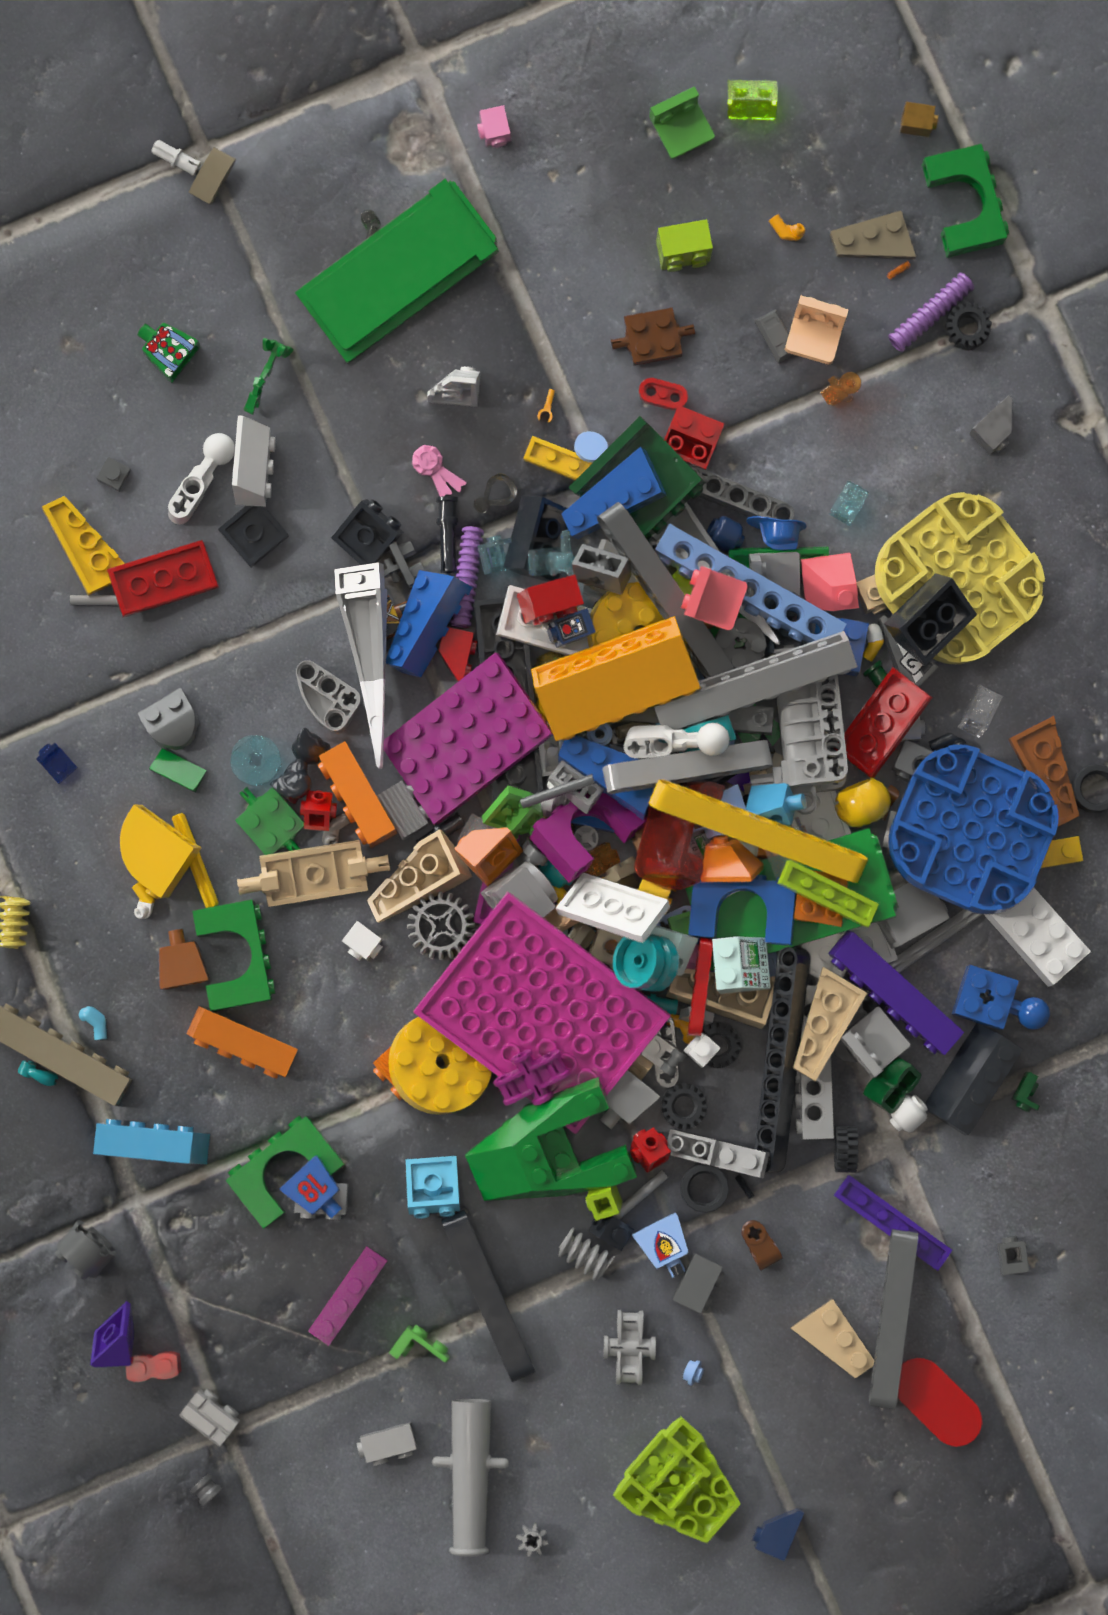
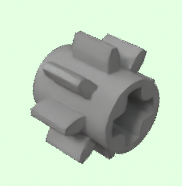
M536 1523L530 1529L523 1525L524 1534L516 1536L518 1540L523 1542L519 1545L518 1549H527L529 1557L532 1551H537L541 1555V1544L548 1545V1541L542 1539L546 1530L544 1529L539 1532ZM531 1534L533 1537L537 1535V1545L527 1544V1535Z

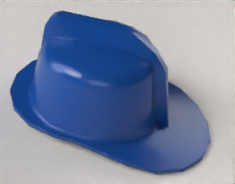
M752 516L746 520L750 526L761 530L764 543L774 550H795L798 545L800 531L807 527L806 523L798 520H781L762 516Z

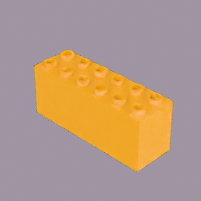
M675 616L531 669L536 693L556 741L561 739L569 740L580 732L596 730L602 724L618 722L624 716L632 713H642L648 707L656 704H667L673 698L681 695L689 696L697 689H700L694 666Z

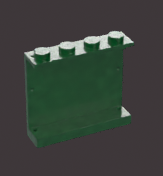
M639 416L569 488L581 498L639 447L645 449L667 496L630 514L650 543L649 539L655 533L657 535L660 534L667 527L668 524L666 522L673 515L676 517L685 509L686 506L684 504L690 498L695 499L701 494L704 489L702 486L706 482L645 419Z

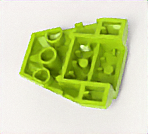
M682 1417L672 1422L667 1429L659 1431L624 1473L625 1478L618 1484L613 1494L633 1514L652 1519L655 1523L664 1524L682 1534L705 1543L709 1542L741 1504L720 1470L716 1459L708 1449L702 1435Z

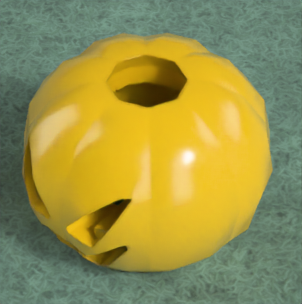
M874 778L863 780L837 793L835 802L838 801L839 803L835 805V811L838 818L850 827L859 828L869 825L883 818L889 811L891 804L889 791L883 783Z

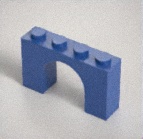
M694 874L688 935L697 938L716 939L719 909L723 901L735 892L750 891L759 895L767 908L765 943L792 946L795 921L793 917L797 893L777 884L780 877H777V881H769L767 876L757 875L751 882H701V875Z

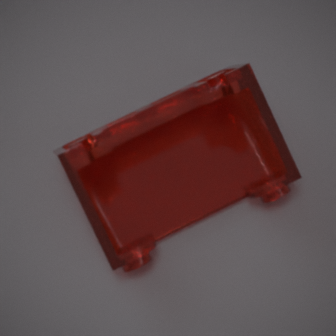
M709 781L678 783L680 786L720 801L725 788L723 785ZM650 805L634 868L637 875L642 879L677 891L700 883L703 873L702 860L695 854L688 852L695 823L663 812Z

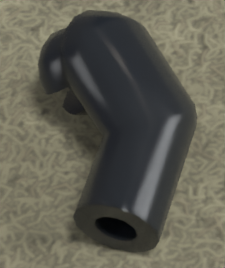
M952 733L944 734L929 741V746L933 752L950 745H966L964 739Z

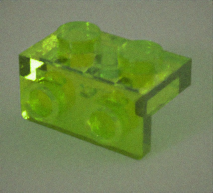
M728 80V119H776L778 104L777 81Z

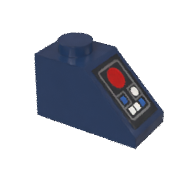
M588 608L552 621L548 624L549 629H547L548 637L551 643H555L556 648L579 641L596 632Z

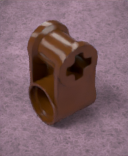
M749 1220L743 1224L741 1229L742 1237L749 1247L750 1253L760 1271L783 1259L773 1239L770 1238L765 1227L760 1222ZM751 1226L756 1229L760 1228L757 1232L758 1237L755 1239L752 1236L748 1237Z

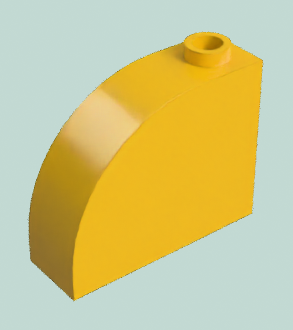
M133 805L124 820L120 834V850L124 864L130 874L147 888L146 892L156 899H159V897L169 898L201 850L199 845L143 805Z

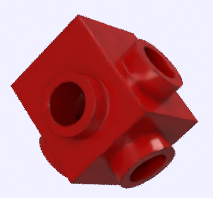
M309 791L306 800H301L300 815H304V829L329 831L331 818H336L337 803H333V793Z
M654 1127L648 1131L643 1129L633 1136L630 1147V1154L637 1164L640 1163L646 1173L667 1162L671 1151L667 1147L668 1142L662 1133L658 1134Z

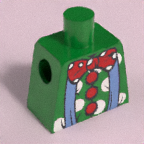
M164 322L157 330H154L148 324H144L137 336L147 342L142 348L144 355L171 383H173L201 347L197 339Z

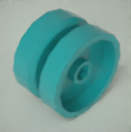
M651 934L644 943L623 937L616 946L613 955V969L616 978L622 985L634 989L652 992L662 991L671 985L679 968V954L676 946L669 938Z

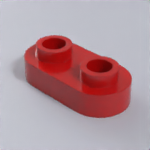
M647 378L642 381L639 387L641 400L646 404L676 411L678 405L685 407L688 400V393L683 386L664 380ZM654 389L656 394L649 396L646 391ZM672 395L679 396L680 400L678 402L671 401L670 397Z

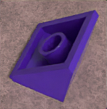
M126 1301L94 1331L90 1362L92 1367L131 1366L135 1331L131 1304Z

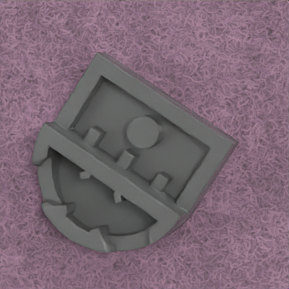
M181 688L137 713L149 735L161 748L179 750L188 746L195 739L197 727L200 726L199 718Z

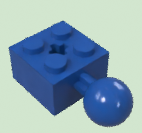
M969 965L966 966L951 1014L1002 1030L1010 1013L1018 1016L1019 1022L1024 1027L1036 1030L1047 1024L1050 1018V1009L1045 1001L1037 997H1030L1024 1001L1013 999L1018 980ZM988 992L990 1001L983 1004L980 994Z

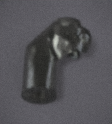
M365 210L361 214V222L367 231L366 239H368L380 230L381 222L372 210Z

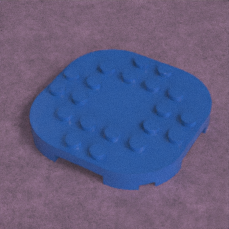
M950 745L929 754L914 771L890 828L888 840L890 856L901 876L913 886L974 913H1001L1016 906L1033 889L1049 845L1057 831L1059 817L1057 804L1055 805L1049 787L1034 773L1028 770L1023 772L979 752V748L969 745Z

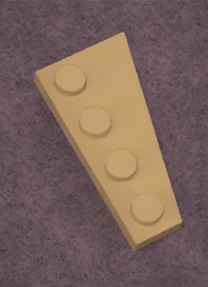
M822 967L793 1065V1069L813 1081L817 1080L867 994Z

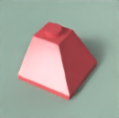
M850 553L800 559L804 600L826 611L859 608L857 583Z

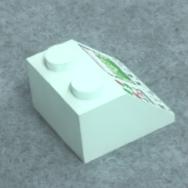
M729 937L712 939L716 987L720 994L771 989L765 938Z

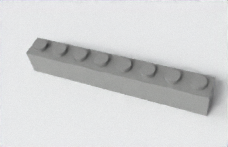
M842 631L698 681L700 689H697L693 694L678 696L667 704H656L654 708L660 725H667L674 730H681L683 727L691 724L703 723L708 718L714 716H725L731 710L740 707L748 708L757 701L774 699L783 692L797 691L809 683L823 682L827 677L835 674H846L851 669L856 668L857 665L849 639L845 632Z

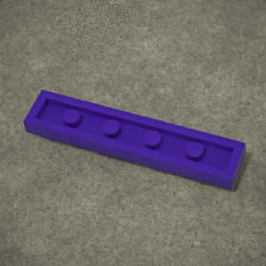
M850 1175L846 1176L833 1195L888 1236L891 1235L892 1229L917 1232L916 1256L936 1271L941 1268L953 1251Z

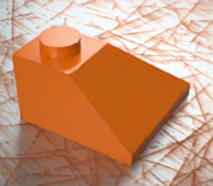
M508 828L471 831L467 836L462 837L454 848L463 862L486 886H489L523 852Z
M716 836L705 846L701 882H751L764 869V865L737 839H729L728 836Z

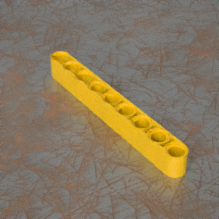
M658 780L649 804L658 810L853 883H858L868 861L867 857L856 851L667 780Z

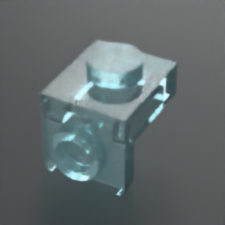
M847 481L829 515L851 526L869 492L861 486Z
M501 535L486 538L487 543L478 545L484 575L508 570L503 567L506 558L503 545L512 543L511 538L502 539Z

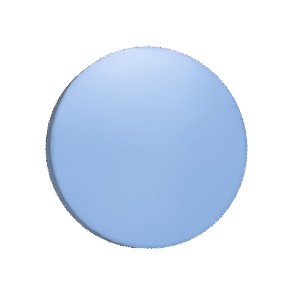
M591 431L581 433L576 438L574 444L577 456L590 463H593L608 448L604 437Z

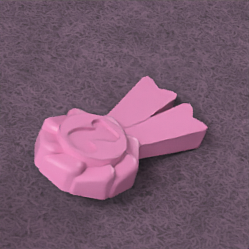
M423 445L413 453L412 465L420 475L432 477L440 497L452 495V491L446 482L457 492H460L461 486H464L466 482L442 466L443 457L436 447Z

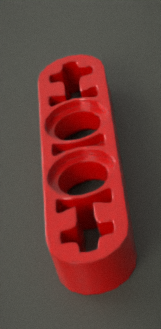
M700 937L688 1035L701 1037L713 949L711 938Z

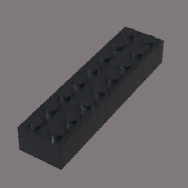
M505 598L474 601L480 664L494 653H499L535 705L529 644L496 635ZM539 747L492 782L493 802L507 786L533 794L543 791Z

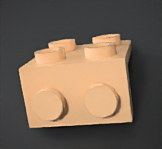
M800 296L786 343V352L824 364H832L848 309L821 302L814 298Z

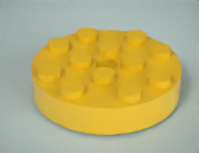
M639 582L627 583L622 595L608 591L597 601L590 614L596 632L587 637L588 646L590 648L633 632L636 626L644 628L664 620Z
M420 1017L411 1020L398 1032L389 1053V1072L395 1089L409 1105L429 1114H449L471 1105L484 1092L491 1077V1070ZM441 1056L444 1060L445 1068L441 1069L437 1066V1057Z

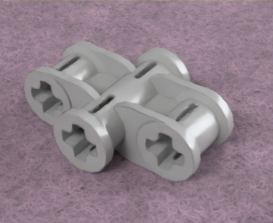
M617 1310V1338H609L608 1335H604V1359H608L609 1356H617L616 1385H620L622 1382L637 1383V1385L642 1386V1357H650L651 1360H655L656 1337L652 1336L650 1339H642L643 1310H639L638 1313H623L622 1310ZM624 1321H636V1322H635V1323H629V1322H624ZM637 1347H648V1349H637Z

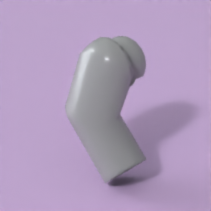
M345 813L331 820L329 831H323L322 842L324 845L338 843L340 829L350 824Z

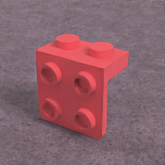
M700 566L699 570L694 569L690 584L694 585L690 595L685 594L681 606L682 609H685L683 615L725 630H731L744 599L747 583L704 566Z

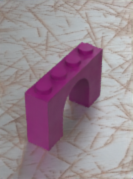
M602 792L600 798L588 814L581 811L571 801L566 806H563V804L559 805L553 810L549 818L545 819L543 817L533 825L534 830L530 839L570 883L586 872L594 859L573 835L571 830V821L580 816L596 817L610 826L619 839L626 843L635 836L637 830L645 827L648 818L645 816L643 821L635 813L624 808L616 800ZM587 793L584 797L588 799L590 795Z

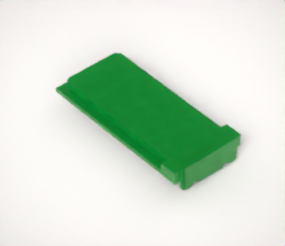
M446 179L442 180L428 191L429 194L295 292L347 364L499 253L496 236L454 181L451 182L450 180L448 183Z
M870 828L828 840L868 858L858 883L848 881L847 888L879 904L870 924L895 918V911H897L899 906L878 837L871 834ZM778 855L761 860L764 869L758 875L767 876L769 881H777V877L781 876L787 860L791 859ZM794 861L808 869L821 871L813 867L807 866L805 864L799 863L797 861ZM693 881L684 884L690 905L692 902ZM739 891L729 895L719 909L716 939L729 937L765 938L767 908L763 899L750 891ZM843 917L841 927L810 921H797L795 919L792 946L767 944V953L771 954L781 951L785 947L798 946L862 926ZM713 949L710 971L715 970Z

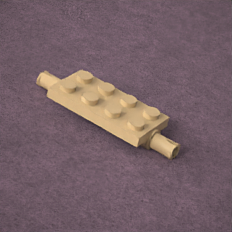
M360 840L260 856L262 870L260 876L237 879L240 895L262 891V893L266 894L268 907L368 891L366 879L368 873L390 871L388 855L365 859V856L363 857Z

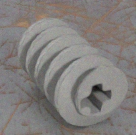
M572 1227L559 1246L558 1257L561 1258L568 1254L567 1263L576 1259L575 1268L579 1269L584 1265L583 1274L587 1275L593 1271L592 1280L595 1281L603 1275L615 1256L607 1260V1250L598 1254L600 1245L596 1244L590 1248L591 1239L588 1238L581 1242L583 1233L580 1232L573 1236L574 1227Z

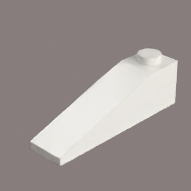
M461 367L460 370H454L428 391V402L477 407L480 372L475 371V368Z

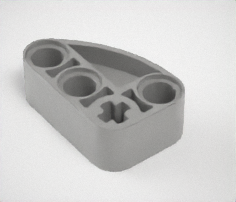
M310 660L300 662L296 668L297 682L309 711L329 732L333 734L344 732L362 705L359 692ZM307 667L315 670L314 676L310 679H304L301 676L302 671ZM327 681H332L336 684L335 690L331 693H326L322 690L323 684ZM352 695L355 696L354 700L356 703L354 705L350 703L346 706L344 698H350ZM338 715L343 718V722L339 727H331L329 725L332 716Z

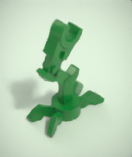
M263 339V350L272 353L260 377H255L253 391L249 394L244 407V411L252 415L255 408H258L260 405L262 388L266 383L267 376L270 377L276 357L282 356L286 358L294 351L293 348L283 345L274 339Z

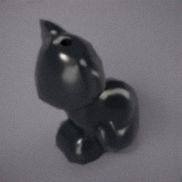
M303 728L291 748L296 760L287 767L284 774L273 780L270 785L281 796L296 805L298 800L305 797L312 787V781L308 775V765L319 763L321 761L319 755L330 750V744L324 742L315 733H311L307 728Z

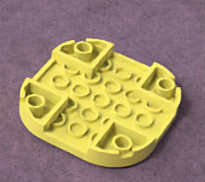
M954 493L936 501L892 535L881 548L876 561L875 581L883 602L892 614L907 602L935 573L953 578L977 613V616L933 658L942 663L964 664L985 656L1022 624L1028 622L1037 612L1043 600L1042 592L1045 576L1035 552H1029L1001 515L1004 513L1002 509L990 499L979 494Z

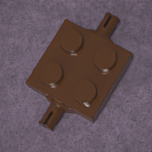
M673 307L624 316L625 337L611 339L612 350L627 347L632 357L633 366L682 357L681 337L695 335L694 324L679 327L675 321Z

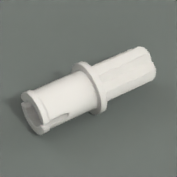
M160 140L156 141L153 145V154L170 162L172 167L177 166L195 176V171H198L201 165L200 161L182 153V149L177 150Z

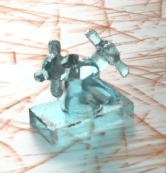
M564 530L561 533V547L528 550L529 575L551 574L553 576L556 573L565 572L569 576L573 575L572 562L575 557L571 549L570 531Z

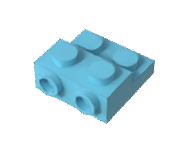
M456 1156L406 1159L409 1215L414 1214V1217L418 1219L429 1217V1213H440V1216L450 1217L455 1214V1211H460Z

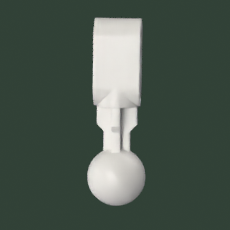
M215 433L204 442V460L200 465L193 468L169 502L168 515L173 523L184 524L190 519L203 499L205 491L214 479L212 473L217 465H224L233 458L235 445L229 436ZM194 485L197 486L200 489V491L196 494H190L186 491L187 487ZM184 499L186 501L184 504V512L180 511L178 514L175 513V508L180 509L183 505Z
M717 723L706 724L699 732L687 733L683 729L674 730L667 725L634 726L628 730L624 751L632 758H653L666 756L671 752L685 751L687 748L699 747L706 755L716 756L727 749L729 734L722 725ZM658 739H663L667 743H661Z

